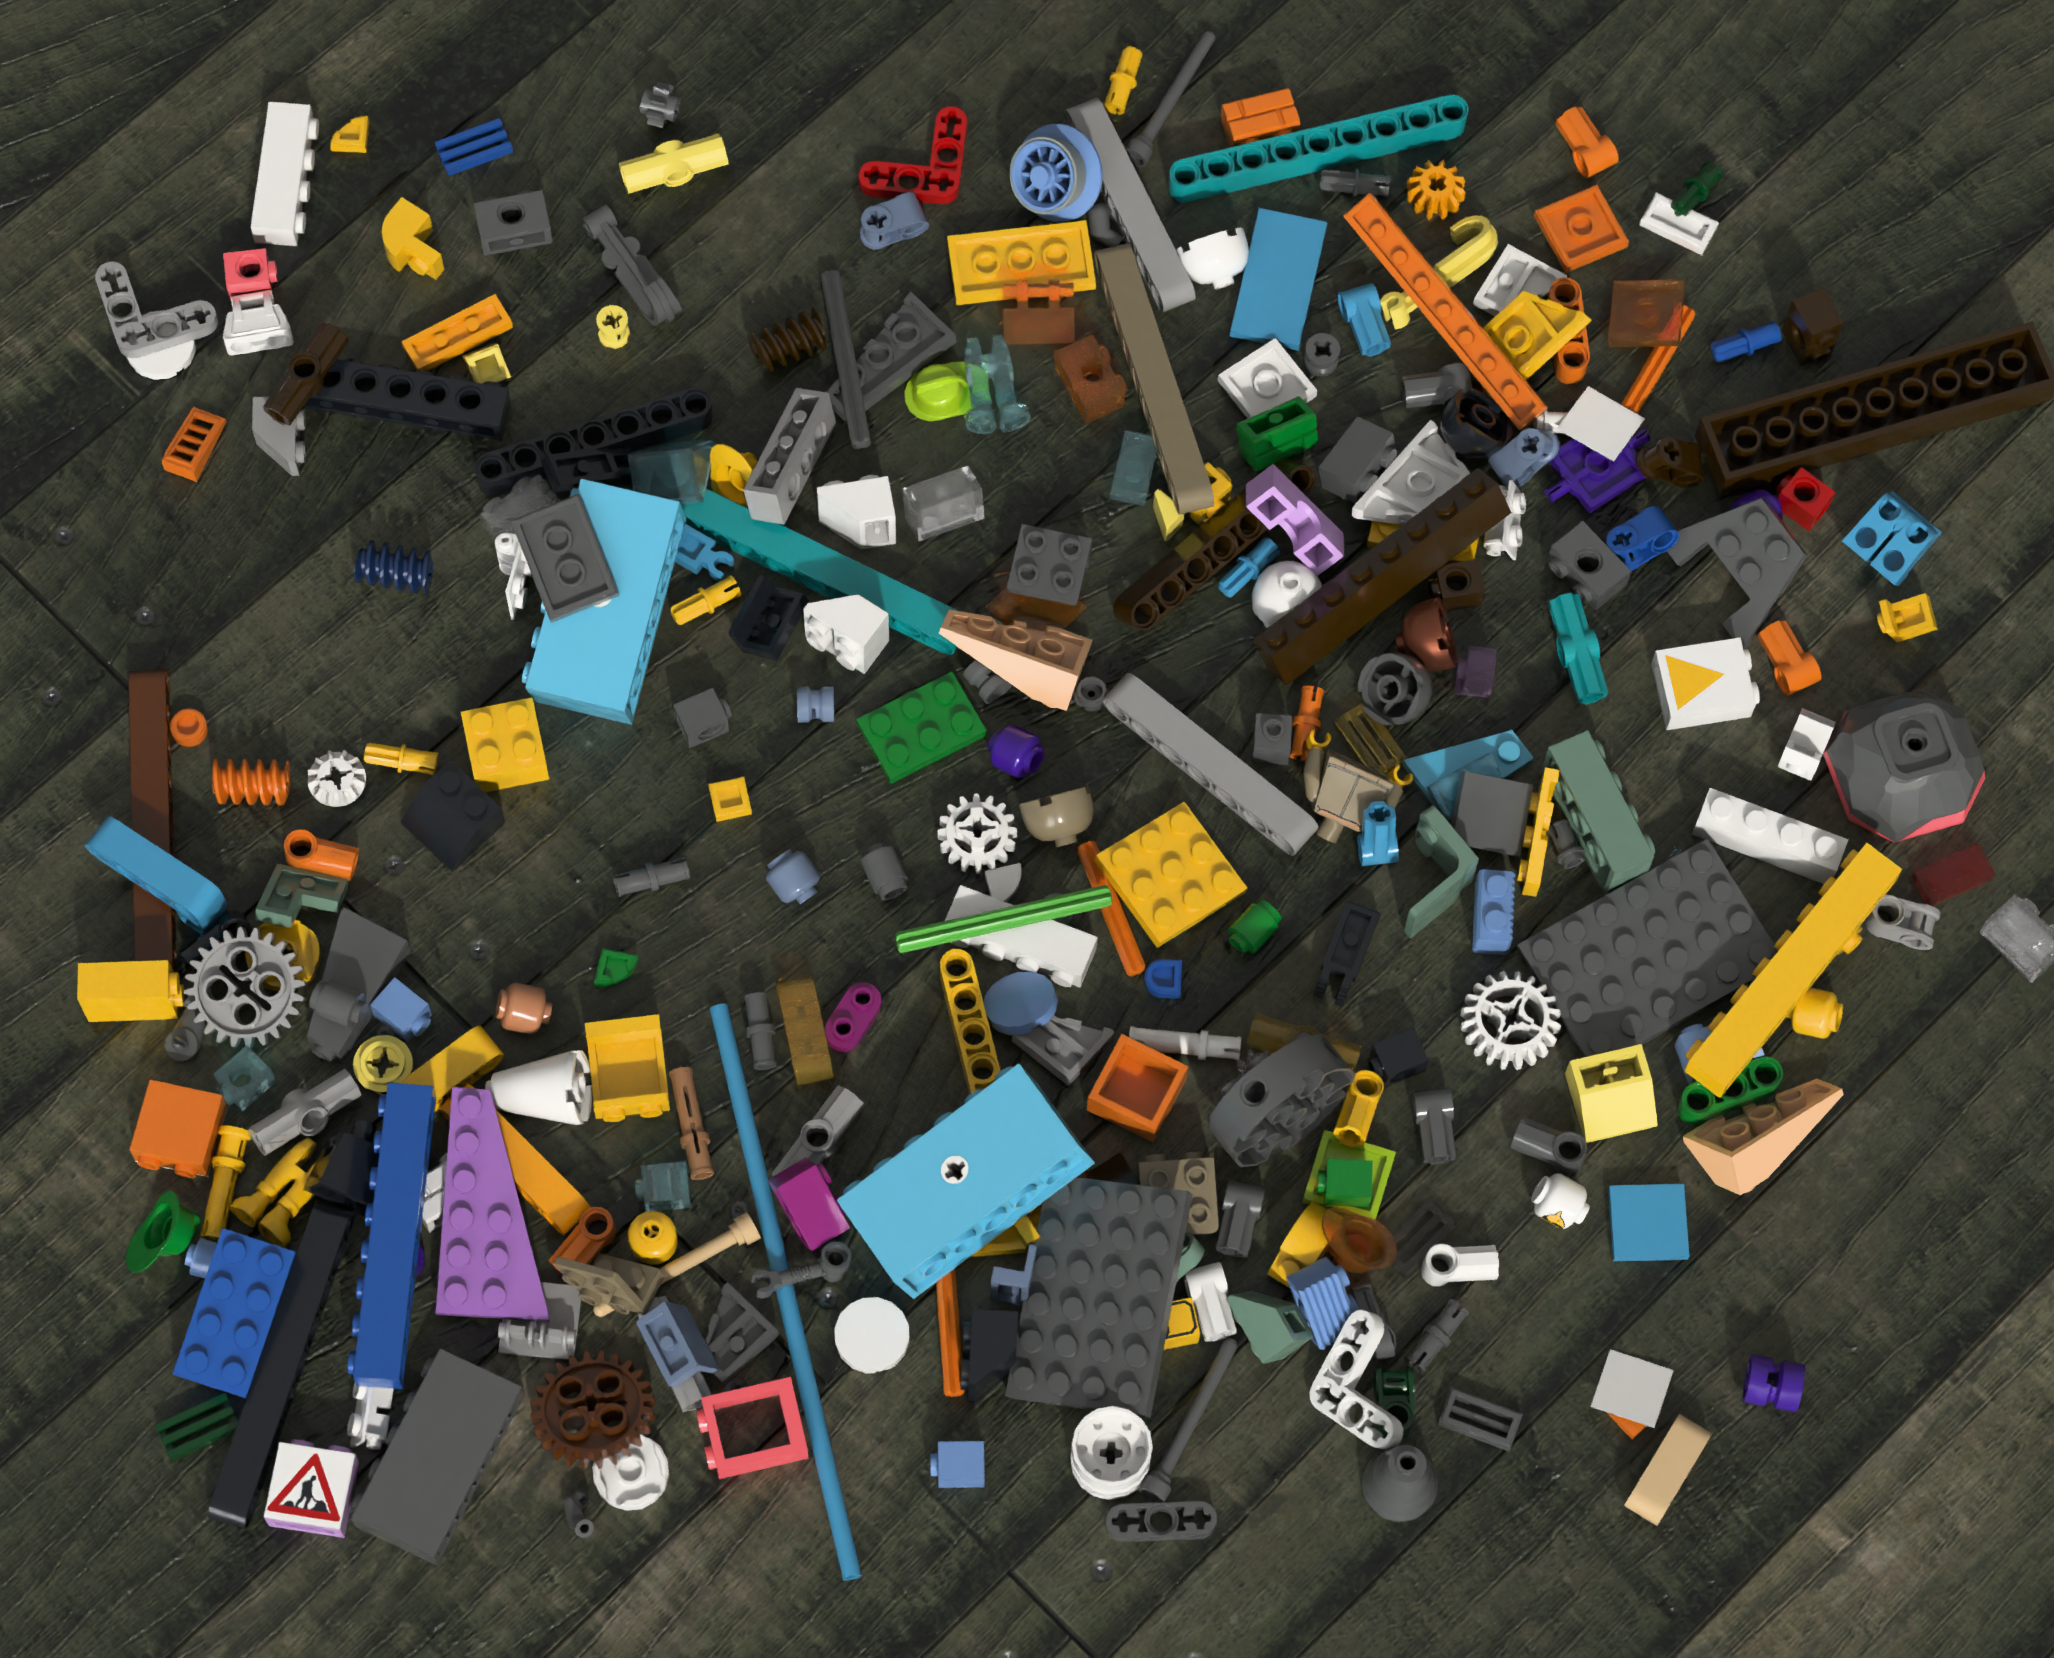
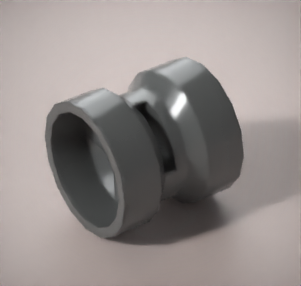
M974 660L963 673V677L968 683L975 685L979 689V696L986 704L998 700L1012 687V684L978 660Z

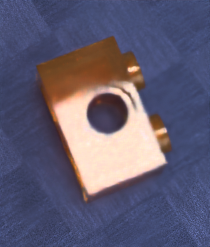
M1093 335L1055 351L1054 368L1085 424L1123 408L1125 393H1127V386L1120 373L1115 374L1110 366L1111 357L1104 344L1098 345ZM1093 374L1099 376L1101 379L1095 382H1091L1086 380L1084 377Z

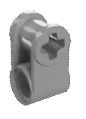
M1885 895L1865 919V925L1867 930L1876 937L1899 942L1913 949L1930 950L1934 944V940L1931 938L1935 921L1940 919L1941 912L1931 905L1911 902L1893 895ZM1878 911L1888 912L1893 921L1886 922L1882 920L1878 915Z

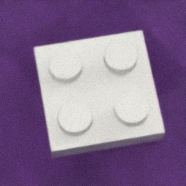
M1276 338L1218 375V382L1247 418L1253 417L1297 396H1300L1305 403L1317 397V389Z

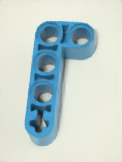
M107 816L85 844L86 849L97 859L175 909L179 918L200 935L212 927L228 908L223 893L210 880L111 816Z

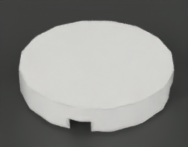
M151 311L142 315V318L162 311ZM181 318L184 330L188 329L186 321ZM165 322L158 327L157 333L161 336H170L176 331L177 326L174 323ZM150 328L146 329L149 341L154 340ZM135 334L128 336L131 346L138 344ZM195 340L139 358H126L129 364L141 376L154 380L169 379L176 376V372L181 371L183 368L186 369L191 364L196 352Z
M879 1297L862 1298L849 1304L839 1315L834 1328L835 1345L841 1359L852 1369L864 1373H876L895 1367L905 1356L909 1345V1324L903 1312L892 1302Z
M641 1434L639 1435L643 1445L639 1447L630 1444V1457L619 1452L616 1454V1465L609 1458H604L602 1469H598L595 1460L592 1466L594 1485L600 1496L611 1506L626 1511L643 1509L656 1502L665 1491L669 1479L668 1460L661 1446L654 1440L652 1441Z

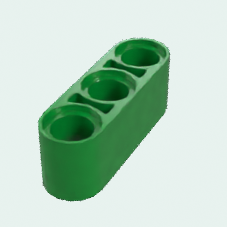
M1767 1056L1751 1060L1731 1085L1738 1091L1739 1095L1736 1097H1729L1723 1094L1719 1098L1698 1081L1694 1082L1684 1089L1678 1101V1116L1686 1124L1700 1125L1712 1118L1729 1114L1751 1103L1765 1100L1771 1097L1777 1090L1783 1077L1782 1066L1777 1060ZM1755 1073H1767L1772 1078V1083L1763 1084L1759 1082L1755 1077ZM1689 1098H1697L1703 1102L1705 1108L1703 1110H1694L1688 1105L1687 1100Z

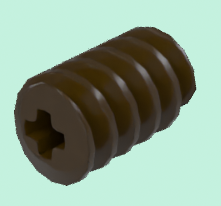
M814 307L811 308V317L805 311L798 313V322L791 316L785 319V328L777 321L772 324V333L768 328L762 327L759 329V338L753 332L747 334L751 351L758 365L764 364L770 372L774 371V360L776 359L783 367L787 366L788 354L796 362L800 361V349H804L809 356H812L813 344L815 343L822 351L826 350V334Z

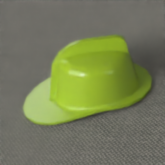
M967 362L934 364L917 372L908 381L904 392L905 403L909 411L918 419L929 422L968 414L979 409L986 401L989 388L988 380L984 373L973 364Z

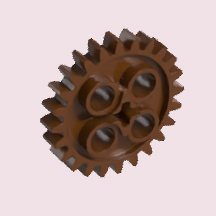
M603 1350L599 1352L597 1359L592 1360L589 1352L585 1351L583 1361L580 1362L573 1355H570V1366L564 1367L557 1362L555 1364L558 1372L556 1376L550 1373L544 1374L548 1386L536 1385L535 1387L540 1398L531 1399L535 1412L531 1413L530 1416L533 1425H536L534 1427L536 1437L542 1438L543 1449H551L555 1460L565 1454L566 1464L569 1467L576 1459H580L582 1469L587 1468L590 1460H595L598 1469H602L604 1458H609L616 1465V1454L621 1452L625 1456L630 1457V1444L639 1447L643 1445L639 1433H651L647 1421L655 1420L652 1407L656 1406L653 1394H650L652 1392L650 1382L644 1381L645 1377L642 1369L634 1371L632 1360H628L621 1365L620 1356L617 1353L612 1356L610 1361L606 1360ZM608 1387H618L614 1392H603ZM570 1393H580L576 1398H565ZM611 1421H621V1423L617 1426H606ZM576 1426H582V1427H583V1429L580 1430L579 1432H576V1433H570V1432H569V1430H570L571 1428H573V1427H576Z

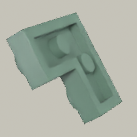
M277 863L256 907L255 920L291 928L301 905L338 913L348 891V879Z

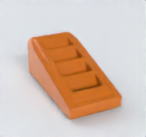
M193 407L161 460L164 470L197 482L227 422L226 419ZM200 419L213 424L211 430L196 425L197 420ZM192 431H194L196 433L205 435L206 438L202 440L194 436H191L190 434ZM186 442L199 446V449L188 448L185 444ZM183 453L193 457V459L189 461L179 456Z

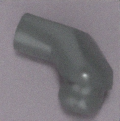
M1106 203L1094 204L1087 214L1089 233L1092 238L1108 248L1123 245L1125 238L1110 229L1109 215L1112 213L1110 206Z
M575 1489L571 1495L567 1494L564 1497L563 1506L569 1527L579 1537L587 1538L593 1533L594 1525L581 1510L590 1505V1499L581 1489Z

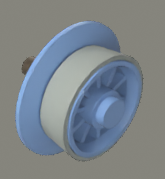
M1049 124L1036 129L1025 139L1012 158L1010 183L1016 198L1025 208L1045 220L1068 222L1083 216L1094 205L1101 190L1103 173L1100 156L1092 141L1083 132L1070 125Z

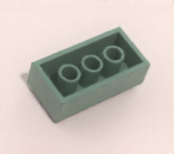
M1587 730L1548 747L1541 775L1543 776L1545 768L1560 770L1553 798L1564 819L1569 820L1578 846L1584 848L1585 853L1583 856L1605 896L1648 872L1654 858L1655 847L1651 838L1647 834H1642L1637 824L1639 818L1634 806L1630 802H1625L1620 792L1622 791V785L1618 775L1614 771L1610 772L1604 762L1606 756L1601 743L1597 739L1593 741Z

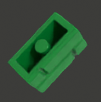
M1300 396L1236 424L1237 436L1239 437V452L1255 471L1267 469L1281 459L1301 454L1305 449L1318 444V433L1315 429L1317 428L1316 415Z

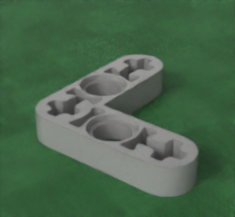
M113 261L106 262L96 271V283L118 348L126 357L139 358L210 335L217 328L218 317L212 304L203 300L193 301L142 318L124 266ZM112 274L117 278L120 292L114 294L108 281V276ZM120 303H128L132 306V311L125 317L114 315L113 310ZM199 313H203L206 322L203 324H199L196 315ZM184 317L186 320V324L188 326V329L184 330L182 322L180 320ZM165 322H171L177 326L176 331L170 336L158 334V327ZM149 328L154 339L149 341L146 329ZM135 334L138 344L131 346L128 336Z

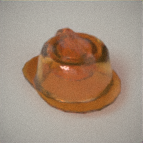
M1339 1207L1328 1209L1322 1216V1229L1329 1243V1252L1344 1270L1353 1274H1363L1372 1269L1387 1268L1396 1259L1397 1247L1395 1240L1388 1229L1380 1222Z

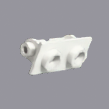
M1509 480L1508 490L1505 486L1499 485L1512 513L1485 533L1484 548L1487 549L1486 553L1490 556H1499L1501 551H1506L1512 560H1516L1517 547L1522 545L1523 540L1520 519L1521 514H1524L1526 511V498L1513 480Z
M356 1382L354 1383L353 1398L357 1399L355 1413L351 1414L347 1426V1434L351 1436L350 1448H354L367 1441L366 1448L381 1449L382 1443H385L387 1439L390 1416L376 1413L377 1407L388 1410L391 1408L394 1389L357 1386Z

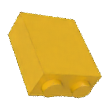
M169 960L78 963L77 1000L88 1022L178 1019V1007L184 1006V985L180 984L179 973L173 972Z

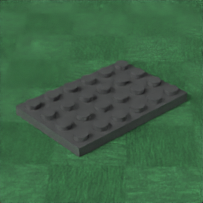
M1708 838L1517 945L1519 953L1539 986L1546 984V997L1555 996L1556 1002L1552 1007L1560 1010L1561 1015L1559 1018L1583 1058L1645 1044L1732 995L1742 984L1748 986L1751 981L1756 979L1752 973L1762 959L1767 957L1771 960L1778 952Z
M1076 1177L1042 1203L1037 1228L1040 1238L1035 1240L1034 1244L1037 1245V1256L1028 1300H1023L1017 1331L1016 1363L1010 1368L1005 1396L1011 1399L1089 1410L1115 1406L1128 1409L1139 1417L1151 1418L1193 1194L1183 1190Z

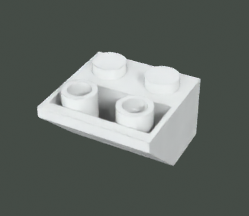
M867 475L860 478L859 481L847 483L831 481L822 487H817L818 519L820 524L859 549L896 544L895 511L888 476Z
M860 595L807 603L803 609L805 637H807L808 643L819 651L824 652L826 649L837 656V661L849 670L857 669L865 674L889 642L888 613Z

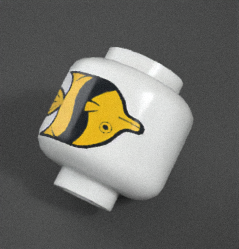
M1559 1173L1552 1175L1550 1178L1544 1176L1536 1186L1531 1197V1202L1535 1203V1214L1560 1229H1566L1574 1222L1580 1224L1590 1208V1205L1586 1203V1188Z

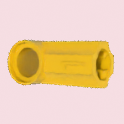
M1358 1071L1355 1073L1353 1083L1348 1086L1347 1095L1343 1099V1105L1333 1135L1337 1137L1340 1144L1352 1148L1357 1145L1363 1146L1366 1141L1377 1104L1384 1090L1382 1078L1373 1071Z

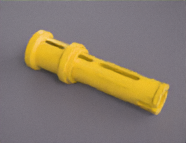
M224 1125L219 1127L218 1134L221 1135L217 1156L212 1157L211 1161L212 1168L215 1171L200 1238L218 1242L222 1228L226 1229L238 1174L245 1170L246 1164L243 1162L246 1143L251 1140L248 1130Z

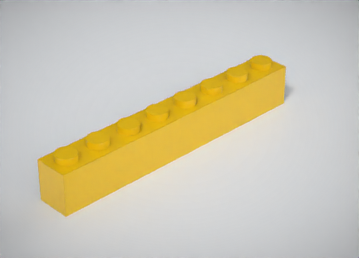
M1868 843L1863 846L1859 853L1853 849L1840 865L1844 869L1837 879L1833 876L1829 877L1818 892L1822 896L1815 906L1811 903L1807 904L1796 919L1801 923L1793 933L1789 930L1785 931L1774 946L1779 950L1771 960L1767 957L1762 959L1752 973L1756 977L1749 987L1744 984L1740 986L1730 1000L1734 1004L1727 1014L1720 1011L1707 1028L1712 1032L1704 1042L1697 1039L1685 1056L1689 1059L1685 1072L1717 1097L1721 1098L1897 881L1902 868Z

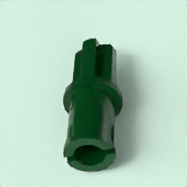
M1705 162L1694 177H1690L1684 182L1683 190L1671 202V208L1675 211L1674 214L1676 216H1687L1699 202H1703L1708 198L1709 190L1722 178L1723 173L1718 165L1708 173L1714 162Z

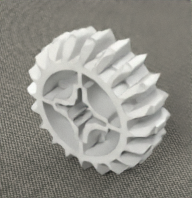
M1502 971L1499 974L1498 982L1494 977L1488 975L1485 978V986L1476 983L1473 987L1474 994H1467L1464 1001L1467 1007H1463L1460 1014L1461 1017L1466 1019L1461 1023V1031L1469 1033L1465 1039L1466 1045L1478 1044L1474 1050L1475 1057L1485 1052L1488 1054L1486 1059L1487 1065H1491L1494 1058L1501 1060L1500 1068L1502 1070L1506 1069L1508 1061H1513V1066L1518 1070L1522 1067L1523 1059L1527 1064L1533 1066L1537 1061L1536 1055L1545 1058L1548 1054L1547 1046L1554 1047L1557 1041L1553 1034L1559 1033L1561 1025L1555 1021L1561 1015L1560 1010L1551 1008L1556 1002L1555 996L1543 997L1547 991L1546 984L1540 985L1536 989L1533 987L1535 982L1534 976H1530L1526 983L1520 981L1521 973L1519 971L1515 972L1513 980H1509L1507 973ZM1498 997H1515L1509 1003H1501L1496 1000L1494 1003L1490 1002ZM1526 1002L1535 1010L1540 1026L1534 1024V1019L1526 1014L1524 1010ZM1515 1009H1518L1515 1016L1516 1021L1503 1032L1506 1024L1505 1020H1507L1508 1016L1513 1015ZM1481 1014L1488 1017L1487 1021L1495 1026L1497 1030L1495 1039L1484 1028ZM1511 1038L1531 1039L1523 1044H1506Z

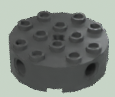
M1306 1031L1302 1032L1289 1044L1268 1056L1267 1053H1263L1257 1056L1249 1064L1250 1071L1241 1077V1079H1233L1223 1087L1221 1093L1224 1096L1208 1117V1128L1240 1167L1256 1166L1267 1161L1273 1149L1280 1146L1285 1151L1319 1126L1340 1105L1347 1095L1342 1088L1353 1083L1356 1074L1323 1034L1309 1035Z

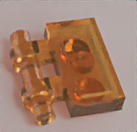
M1059 279L1048 280V283L1028 284L1027 280H1017V284H1003V298H1017V309H1003L1004 345L1075 343L1074 307L1060 308V297H1074V284L1059 283ZM1049 297V308H1028V298Z

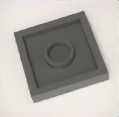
M1460 771L1451 826L1470 848L1520 857L1533 785Z

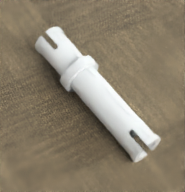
M1130 1026V1038L1158 1052L1196 1055L1199 1060H1206V1057L1236 1060L1240 1058V1036L1209 1035L1206 1030H1201L1199 1034Z

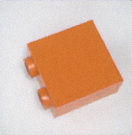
M149 1080L129 1149L135 1162L139 1166L150 1170H159L160 1167L172 1169L174 1173L187 1178H195L196 1175L208 1177L212 1165V1157H214L220 1137L218 1129L220 1126H223L228 1108L223 1095Z

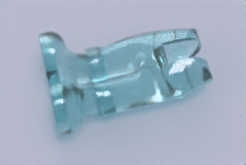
M1002 334L991 336L992 354L982 355L978 337L967 338L964 363L972 408L964 415L966 428L973 433L991 434L996 429L995 415L991 408L992 399L989 392V378L993 380L995 388V400L999 411V427L1002 432H1011L1025 426L1031 419L1028 406L1024 403L1016 402L1017 396L1014 391V371L1011 355Z

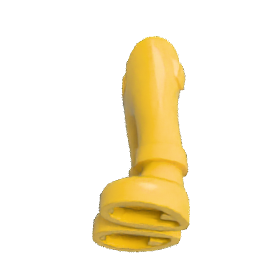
M309 1137L296 1144L279 1160L267 1177L255 1188L256 1193L236 1198L230 1205L231 1212L241 1222L252 1228L258 1223L259 1231L263 1237L271 1244L286 1248L291 1242V1234L287 1227L289 1218L293 1219L298 1214L299 1209L315 1196L303 1189L316 1162L307 1173L300 1169L313 1154L317 1145ZM293 1181L294 1184L285 1196H282L276 1203V1207L262 1218L269 1203H273L278 1194Z

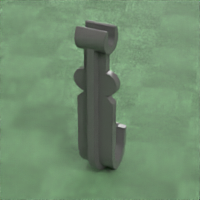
M606 204L583 217L582 220L585 223L583 227L593 240L598 238L605 248L602 253L603 265L609 269L617 268L615 273L617 279L647 321L653 326H657L662 322H672L675 319L674 315L683 311V309L646 256L639 255L641 251L639 240L635 237L624 238L617 228L618 222Z

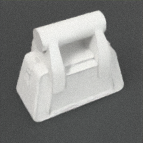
M272 290L230 297L233 311L227 313L223 334L228 355L233 356L293 345V335L287 317L280 305L274 304Z

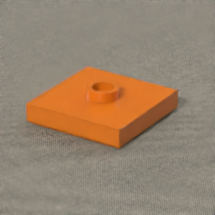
M1598 185L1537 209L1534 212L1535 220L1565 273L1628 247L1629 241Z

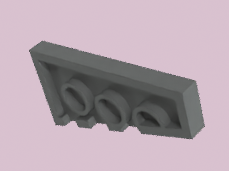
M911 291L904 298L903 306L896 314L892 313L884 323V329L875 339L871 338L863 348L864 353L856 361L865 411L957 342L956 334ZM838 378L826 393H829L833 410L847 423L841 385Z

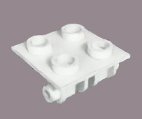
M505 532L496 537L495 547L500 570L504 574L510 575L505 592L511 620H515L518 608L523 609L526 603L528 591L527 588H524L526 577H532L516 534Z

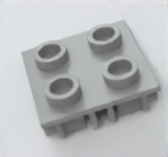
M540 1282L550 1322L502 1319L498 1329V1338H500L498 1353L569 1360L570 1355L575 1356L581 1299L578 1297L579 1292L571 1285Z

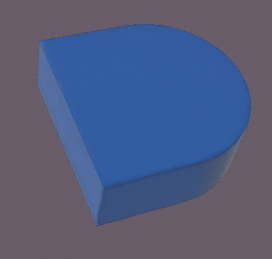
M1158 959L1151 962L1146 968L1144 975V984L1147 991L1158 998L1180 999L1182 960Z

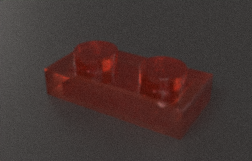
M1977 843L1914 871L1911 877L1925 903L1934 906L1993 880L1996 874L1980 845Z

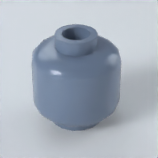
M788 849L767 865L770 870L766 874V880L782 902L790 903L796 899L801 905L817 893L814 885L819 882L820 874L803 851L793 853L791 849Z

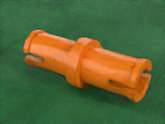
M1308 685L1302 686L1298 716L1293 718L1292 726L1295 727L1289 756L1294 760L1301 756L1300 761L1306 762L1309 750L1306 745L1308 735L1315 729L1313 737L1315 740L1316 732L1320 731L1322 723L1319 720L1324 690L1317 687L1316 692H1313L1314 686Z

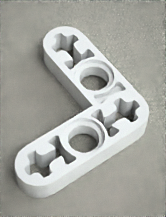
M1357 1310L1348 1317L1310 1389V1400L1316 1409L1370 1446L1387 1450L1398 1446L1403 1437L1401 1422L1355 1390L1359 1379L1382 1339L1384 1323L1380 1316L1375 1313ZM1363 1322H1366L1365 1325L1369 1328L1367 1334H1364L1363 1329L1360 1328ZM1352 1340L1356 1341V1344H1360L1361 1347L1351 1345ZM1350 1351L1353 1355V1365L1348 1371L1344 1372L1341 1369L1340 1360L1344 1353ZM1327 1388L1330 1389L1332 1395L1342 1399L1339 1404L1328 1401V1397L1325 1395ZM1360 1403L1363 1415L1357 1423L1353 1424L1350 1420V1410L1354 1404ZM1373 1423L1385 1426L1384 1429L1388 1432L1387 1437L1382 1438L1383 1434L1370 1426Z

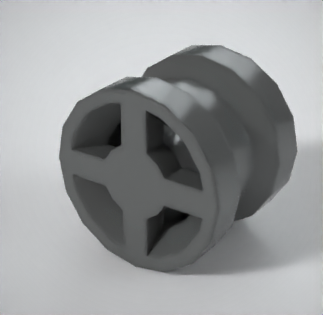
M1318 333L1308 339L1303 362L1309 373L1314 376L1324 377L1336 370L1340 355V345L1337 339L1327 333ZM1316 350H1318V351H1319V350H1326V351H1325L1324 353H1323V352L1318 353Z

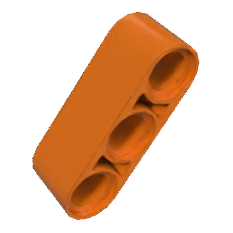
M1563 277L1555 280L1550 287L1547 300L1560 303L1562 306L1575 311L1584 312L1582 292L1579 284L1571 278ZM1565 296L1569 298L1571 302L1564 303L1559 301L1556 297ZM1586 326L1552 356L1556 378L1566 385L1578 384L1585 377L1590 360ZM1574 360L1579 366H1569L1564 361Z

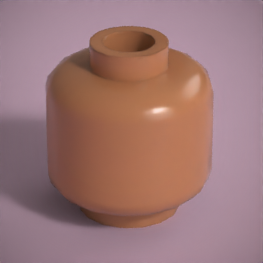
M512 983L506 990H500L495 1018L500 1019L501 1026L506 1030L534 1034L539 1030L541 1024L548 1025L552 1003L546 1002V994L542 988Z

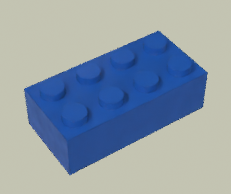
M222 1228L172 1375L247 1398L297 1253Z

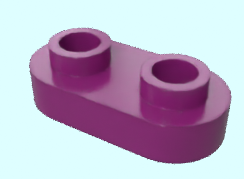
M866 982L856 983L844 994L825 1025V1038L832 1049L838 1052H849L860 1044L881 1010V995L874 985ZM860 995H865L870 1000L862 1005L857 1003L856 999ZM842 1025L850 1028V1032L845 1035L839 1034L836 1030Z

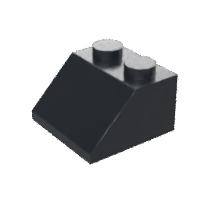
M450 760L423 785L401 820V824L453 872L505 824L502 808Z

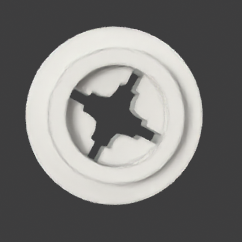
M329 750L326 755L320 758L316 757L314 764L308 770V787L311 794L317 801L327 806L341 807L352 803L362 794L366 785V772L358 757L348 754L345 750L342 752H332ZM334 766L340 774H346V776L341 778L340 790L337 789V785H334L332 780L326 781V779L332 776L331 771H333L332 767Z

